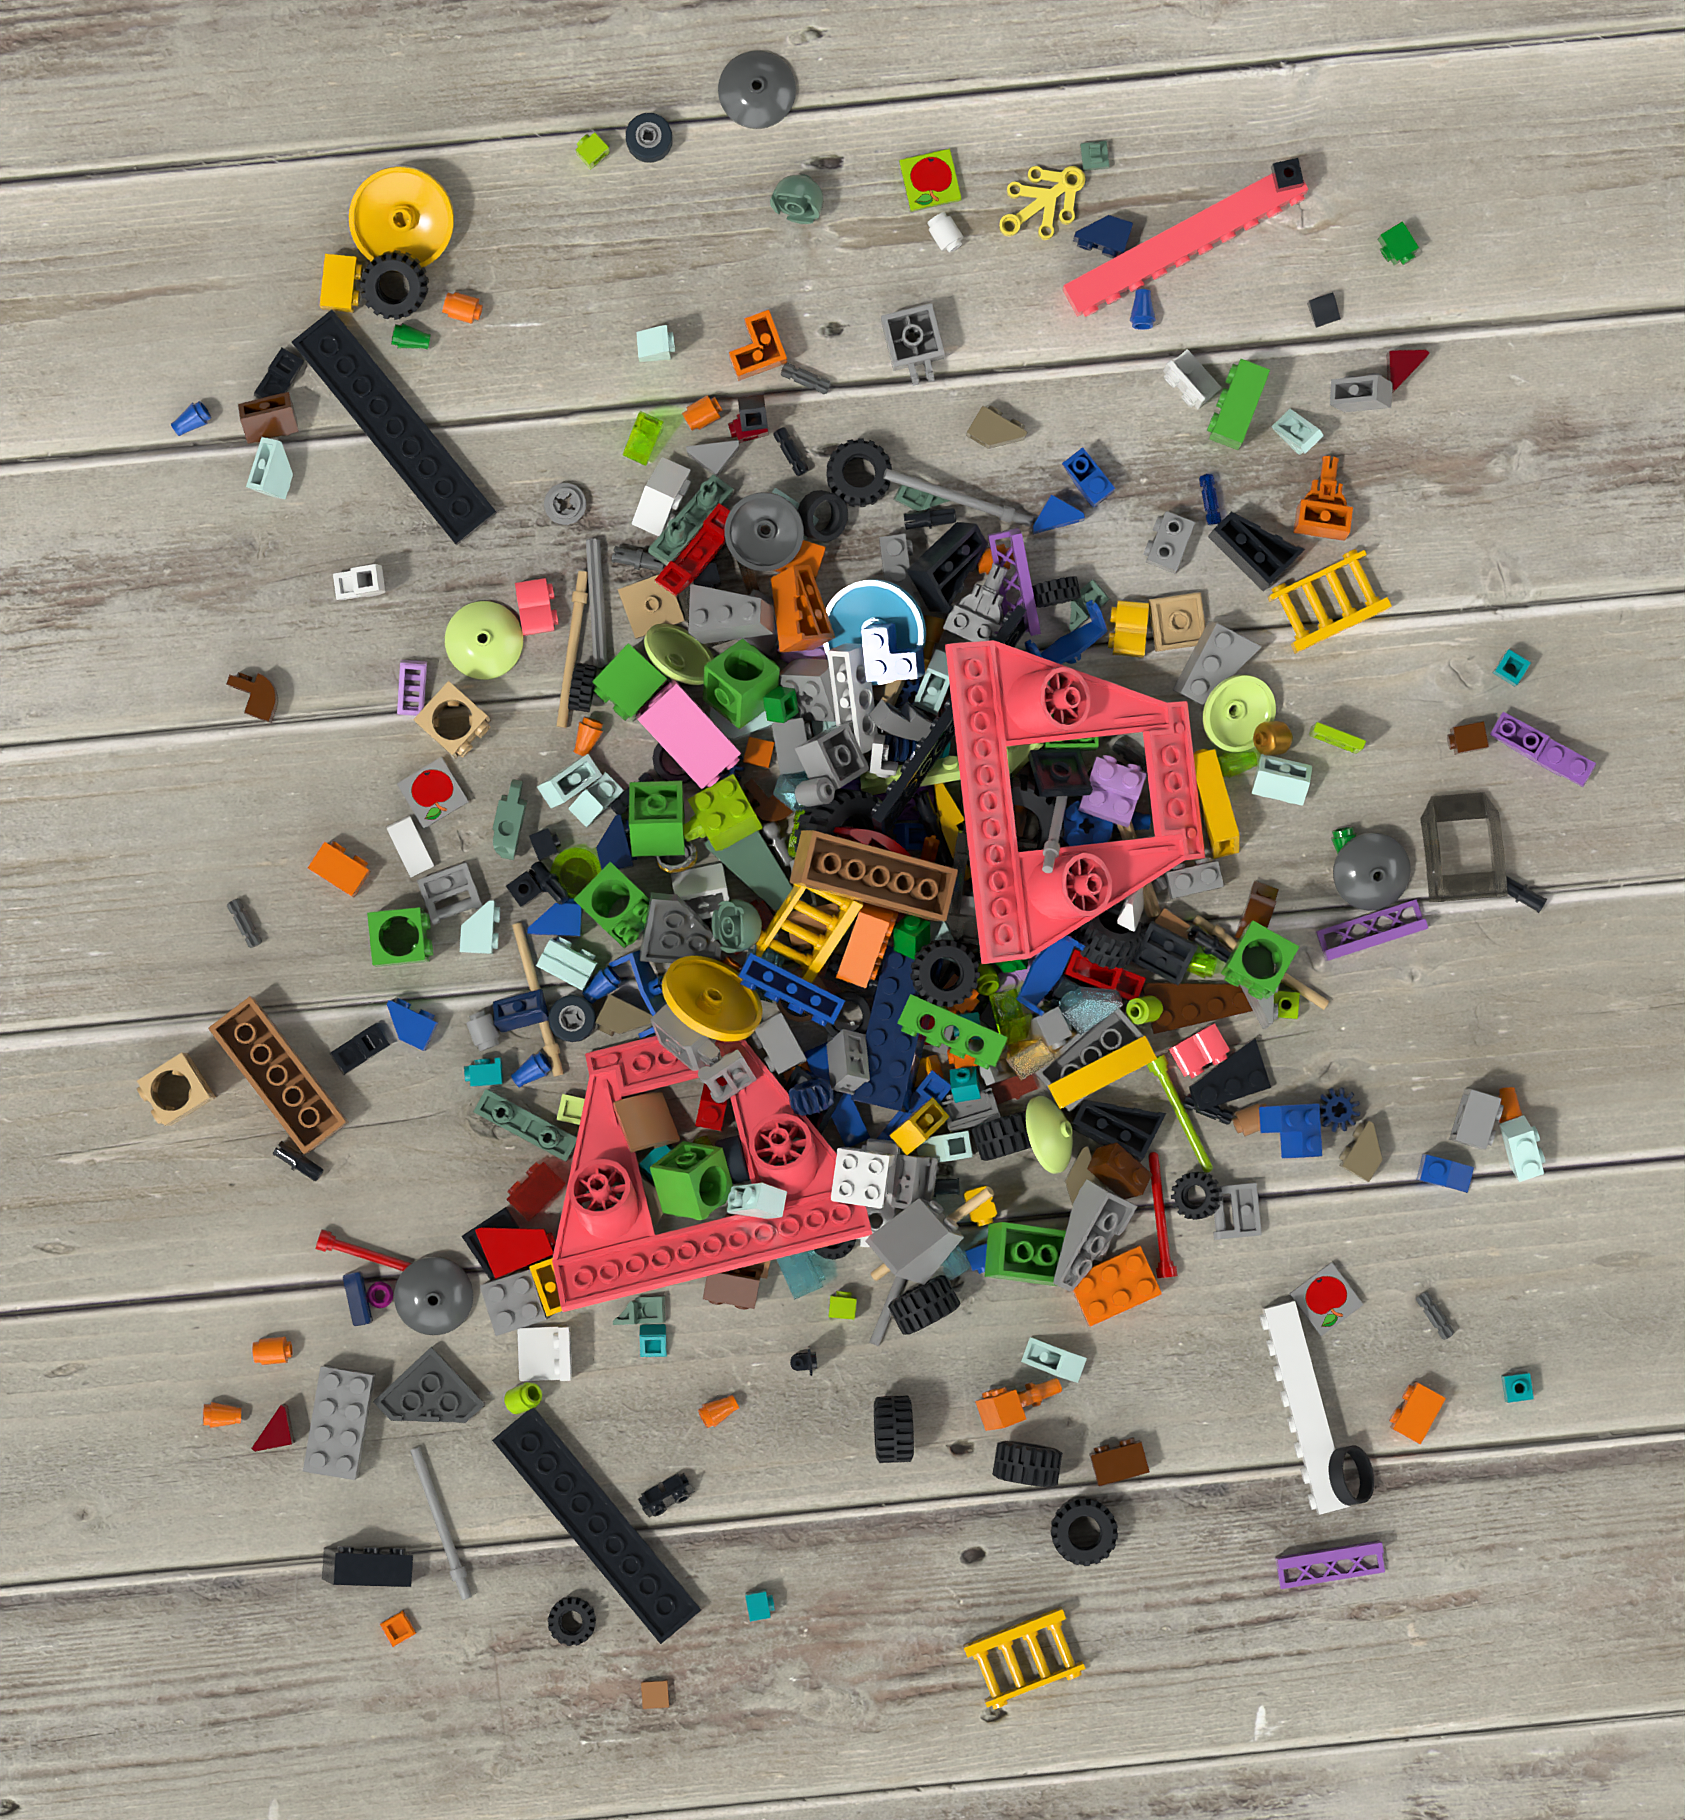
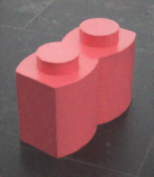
M546 578L515 583L523 636L554 632V625H559L557 610H551L550 600L555 599L552 583L547 584Z
M1215 1023L1168 1049L1184 1077L1189 1075L1191 1079L1205 1071L1203 1066L1212 1062L1213 1065H1217L1228 1058L1226 1053L1230 1051Z

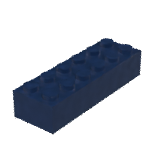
M887 945L866 1033L870 1080L854 1090L855 1094L852 1095L851 1100L908 1113L926 1036L917 1033L916 1037L902 1032L903 1026L899 1025L898 1021L910 994L920 999L923 998L914 989L913 980L910 977V974H912V968L910 967L914 960L894 951L893 946ZM942 958L936 960L930 969V979L937 987L944 962ZM925 1015L920 1021L921 1027L924 1030H928L931 1015Z

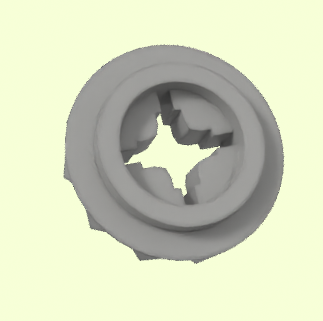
M561 483L548 491L544 500V508L552 521L568 525L576 523L584 515L586 499L583 492L577 486L570 483ZM571 494L570 504L575 510L566 508L559 514L561 505L555 499L566 500Z

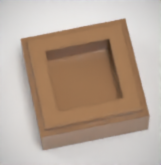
M668 1680L641 1682L643 1709L669 1708Z

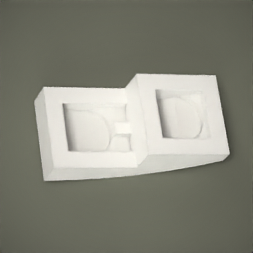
M410 816L386 827L410 877L434 867V863Z

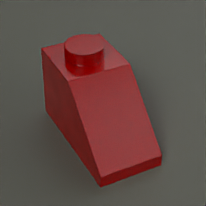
M719 1077L716 1079L720 1086L727 1084L725 1078ZM704 1083L695 1126L722 1131L728 1099L722 1103L715 1102L710 1095V1089Z

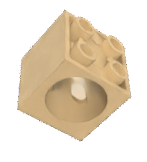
M449 681L413 719L455 759L459 755L462 758L466 756L473 747L471 742L477 736L482 738L491 728L488 724L491 719ZM459 704L468 707L472 715H469L471 726L469 732L462 738L451 737L448 740L441 737L437 731V728H439V718H437L439 713L447 706L459 707Z
M181 1052L137 1080L139 1087L136 1089L144 1101L151 1103L154 1108L151 1110V1114L158 1124L162 1123L164 1126L174 1125L216 1098L189 1053ZM170 1072L178 1076L185 1075L191 1086L188 1102L178 1110H175L176 1107L164 1106L158 1097V1091L161 1086L160 1081Z

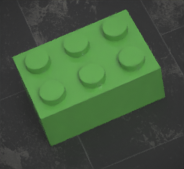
M1240 359L1237 365L1232 364L1225 381L1230 385L1228 389L1223 388L1216 404L1220 411L1219 413L1214 412L1207 431L1211 432L1209 440L1235 450L1240 448L1270 369L1244 359Z
M1006 1222L989 1224L984 1277L1057 1286L1053 1281L1066 1231Z

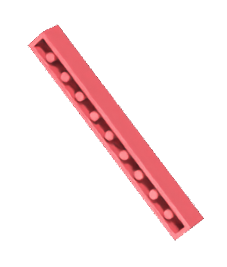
M1285 169L1284 175L1292 177L1293 172L1290 169ZM1270 174L1063 285L1062 290L1077 317L1082 314L1085 317L1090 316L1099 310L1097 306L1104 302H1107L1108 305L1122 298L1120 294L1128 289L1130 292H1134L1145 285L1143 281L1151 277L1156 280L1167 274L1166 269L1176 265L1179 268L1190 261L1189 257L1197 252L1199 255H1203L1213 249L1212 244L1220 240L1222 243L1233 239L1237 236L1235 234L1236 231L1242 228L1245 231L1257 226L1259 224L1258 220L1267 215L1268 218H1272L1282 212L1281 207L1289 203L1291 206L1302 202L1305 199L1304 195L1307 193L1308 187L1304 182L1300 188L1277 193L1273 175Z

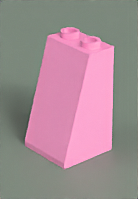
M673 679L642 706L636 714L637 720L701 789L706 785L707 787L714 785L720 778L718 774L724 768L729 770L740 760L738 758L741 754L739 749L686 690Z

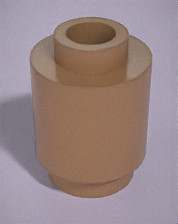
M1257 1103L1235 1112L1236 1118L1232 1119V1122L1238 1134L1242 1132L1244 1137L1260 1131L1259 1107H1267L1266 1103L1261 1105Z

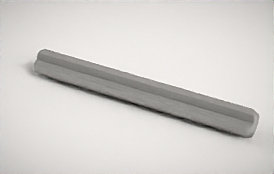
M593 538L586 540L593 663L597 668H605L608 665L601 547L600 540Z

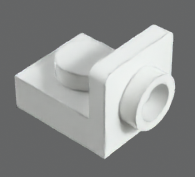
M875 734L870 773H875L876 776L888 778L891 775L896 776L898 762L888 761L889 745H884L885 735Z

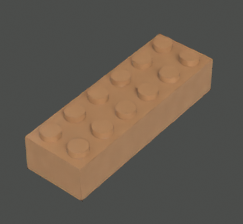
M803 830L801 831L789 883L932 921H946L958 870L821 832Z
M249 996L208 1028L303 1154L311 1152L349 1123L254 997Z

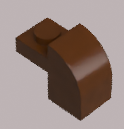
M238 672L237 676L229 674L226 685L250 694L244 713L272 723L278 707V693L272 682L259 673L255 683L251 682L253 677Z
M752 778L744 784V787L747 789L744 792L745 796L753 805L757 802L760 806L754 812L763 821H784L802 807L786 785L768 798Z
M1254 880L1246 907L1235 934L1236 938L1240 939L1243 931L1252 921L1268 928L1277 902L1276 898L1279 889Z

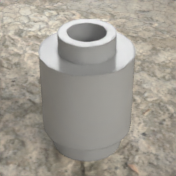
M825 777L805 780L797 785L795 798L799 804L806 807L829 804L834 798L835 788L832 782Z
M481 1011L469 1016L471 1021L466 1024L475 1046H478L480 1052L499 1045L497 1039L499 1034L491 1014L485 1015V1012Z

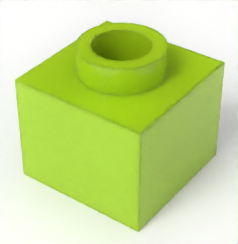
M595 132L591 136L588 134L583 136L576 145L578 147L575 149L577 156L590 170L610 153L609 147Z
M1285 991L1274 993V1003L1278 1004V1018L1298 1019L1300 993ZM1283 1000L1290 1002L1291 1005L1288 1010H1284L1281 1007Z
M836 1291V1296L830 1295L828 1317L855 1320L857 1298L852 1297V1292Z

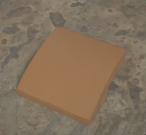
M662 1092L638 1095L613 1103L631 1153L654 1146L656 1149L680 1141Z

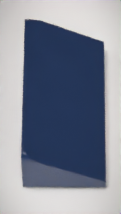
M542 989L493 1001L494 1025L500 1032H507L549 1020Z
M359 1271L343 1275L353 1326L372 1323L373 1319L367 1299L363 1273Z

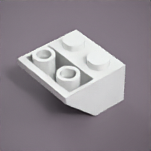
M722 863L689 869L680 873H671L674 894L678 895L702 920L712 919L714 910H719L721 906L718 904L723 901H729Z

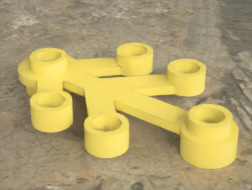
M1038 166L1031 167L1028 171L1029 181L1039 183L1041 180L1058 183L1051 189L1024 186L1019 182H1011L1007 187V194L1010 198L1017 199L1020 196L1037 199L1016 215L1007 214L1003 216L999 224L1001 233L1008 237L1016 235L1023 222L1044 208L1042 225L1039 227L1038 235L1042 240L1051 239L1054 234L1052 224L1056 198L1064 192V209L1060 211L1059 220L1062 224H1071L1075 218L1073 211L1075 194L1085 184V174L1078 167L1069 166L1062 172L1042 170ZM1032 171H1039L1041 175L1040 178H1032ZM1069 176H1075L1077 178V182L1075 184L1068 183L1067 178ZM1012 186H1017L1020 189V192L1018 194H1012L1010 192V188ZM1064 212H1069L1072 215V218L1070 220H1064L1062 214ZM1011 222L1015 228L1008 231L1005 229V224ZM1045 227L1051 230V234L1048 236H1044L1041 233V230Z

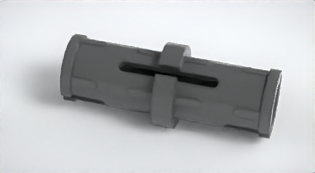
M618 546L614 547L613 551L615 553L612 554V563L634 566L636 570L645 568L662 572L665 568L664 563L653 555L645 553L643 549L635 551Z

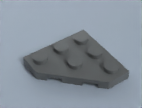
M651 893L639 954L640 961L673 963L677 959L686 956H703L717 961L720 960L722 950L719 947L722 946L720 940H715L713 931L678 895Z
M430 1347L373 1401L391 1421L466 1423L485 1405L480 1397L433 1347Z

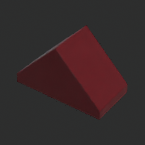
M1391 350L1386 354L1387 380L1392 382V394L1430 354L1428 350Z
M283 1403L279 1406L251 1449L257 1452L295 1443L289 1409L286 1404Z

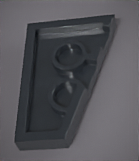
M1252 1038L1226 1060L1189 1086L1197 1112L1271 1088L1256 1038Z

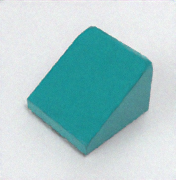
M640 1325V1357H667L666 1325Z

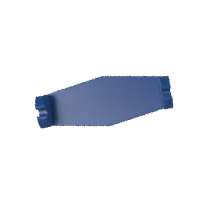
M1093 600L1088 601L1086 606L1092 622L1060 637L1041 654L1037 645L1034 642L1031 643L1029 639L1025 642L1027 652L1058 664L1065 662L1068 664L1077 663L1075 657L1079 661L1081 653L1108 632L1099 606L1096 602L1093 604Z
M1066 935L1044 949L1033 961L1016 1000L1042 1016L1044 1011L1037 1007V1005L1060 979L1074 946L1082 951L1086 946Z
M640 950L610 962V968L628 961L631 962L640 994L652 1016L667 1003L662 992L661 984L663 977L656 976L650 962L640 961ZM652 1027L638 1035L641 1039L655 1033Z

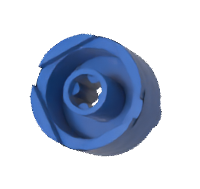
M1081 800L1071 804L1065 810L1063 817L1065 835L1062 841L1067 847L1108 842L1112 834L1113 822L1078 811ZM1084 820H1087L1088 824L1093 826L1088 831V834H1085L1083 829H1079V825Z

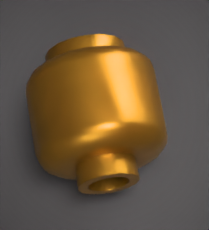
M1281 721L1260 723L1256 727L1253 736L1254 746L1257 751L1266 756L1286 753L1293 741L1291 730Z

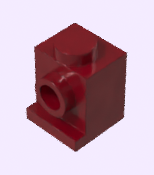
M740 414L736 415L737 419L728 423L731 438L737 437L739 443L769 436L767 428L742 432Z

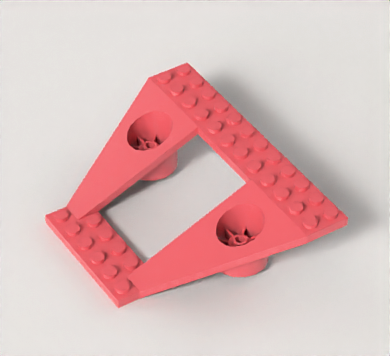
M994 640L945 645L982 964L1032 958L1181 862L1205 858L1187 701L1166 703ZM1143 732L1155 837L1061 847L1051 873H1045L1042 870L1045 857L1043 850L1018 852L1006 747Z
M657 1036L585 1053L589 1081L552 1259L560 1305L563 1312L872 1235L866 1206L831 1200L837 1154L806 1115L794 1114L793 1108H791L788 1093L744 1039L739 1041L716 1040L715 1045L720 1050L722 1057L738 1049L757 1079L730 1098L751 1184L764 1183L787 1191L783 1216L764 1219L734 1215L655 1235L636 1152L631 1153L613 1103L622 1100V1097L699 1078L698 1071L689 1069L659 1043ZM794 1137L802 1139L794 1142L792 1141ZM805 1147L802 1155L796 1152V1149ZM772 1156L768 1164L761 1160V1158ZM793 1158L796 1159V1160H795L794 1162H792V1163H789V1164L787 1163V1162L791 1161ZM777 1162L784 1163V1165L775 1166ZM615 1181L622 1184L619 1186L612 1187ZM624 1192L621 1200L616 1198V1194ZM591 1201L587 1209L582 1207L583 1202ZM613 1203L615 1204L614 1207L607 1209V1207H610ZM603 1208L604 1211H595V1209Z

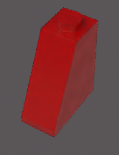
M481 1227L475 1230L495 1279L554 1254L553 1248H555L556 1241L552 1232L547 1234L545 1229Z

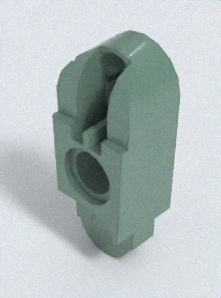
M516 779L511 781L508 796L502 795L501 800L498 802L492 828L494 831L493 846L496 853L501 858L513 861L516 856L528 800L520 799L523 781Z

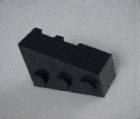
M1232 511L1208 535V538L1263 592L1305 550L1300 546H1295L1283 540V537L1277 534L1273 535L1261 529V526Z
M956 522L907 569L909 576L930 612L950 614L953 609L951 604L957 593H962L965 587L963 583L969 572L974 571L987 548L988 543L977 524Z
M1084 1100L1079 1106L1071 1126L1073 1130L1104 1146L1118 1143L1138 1162H1141L1166 1113Z
M352 1546L324 1548L322 1580L332 1585L411 1587L413 1555L406 1553V1548L390 1547V1551H380L379 1547H364V1550H357Z

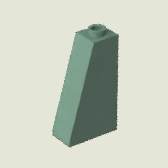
M758 831L722 851H715L709 840L704 843L706 848L769 907L775 912L779 910L791 892L792 887Z

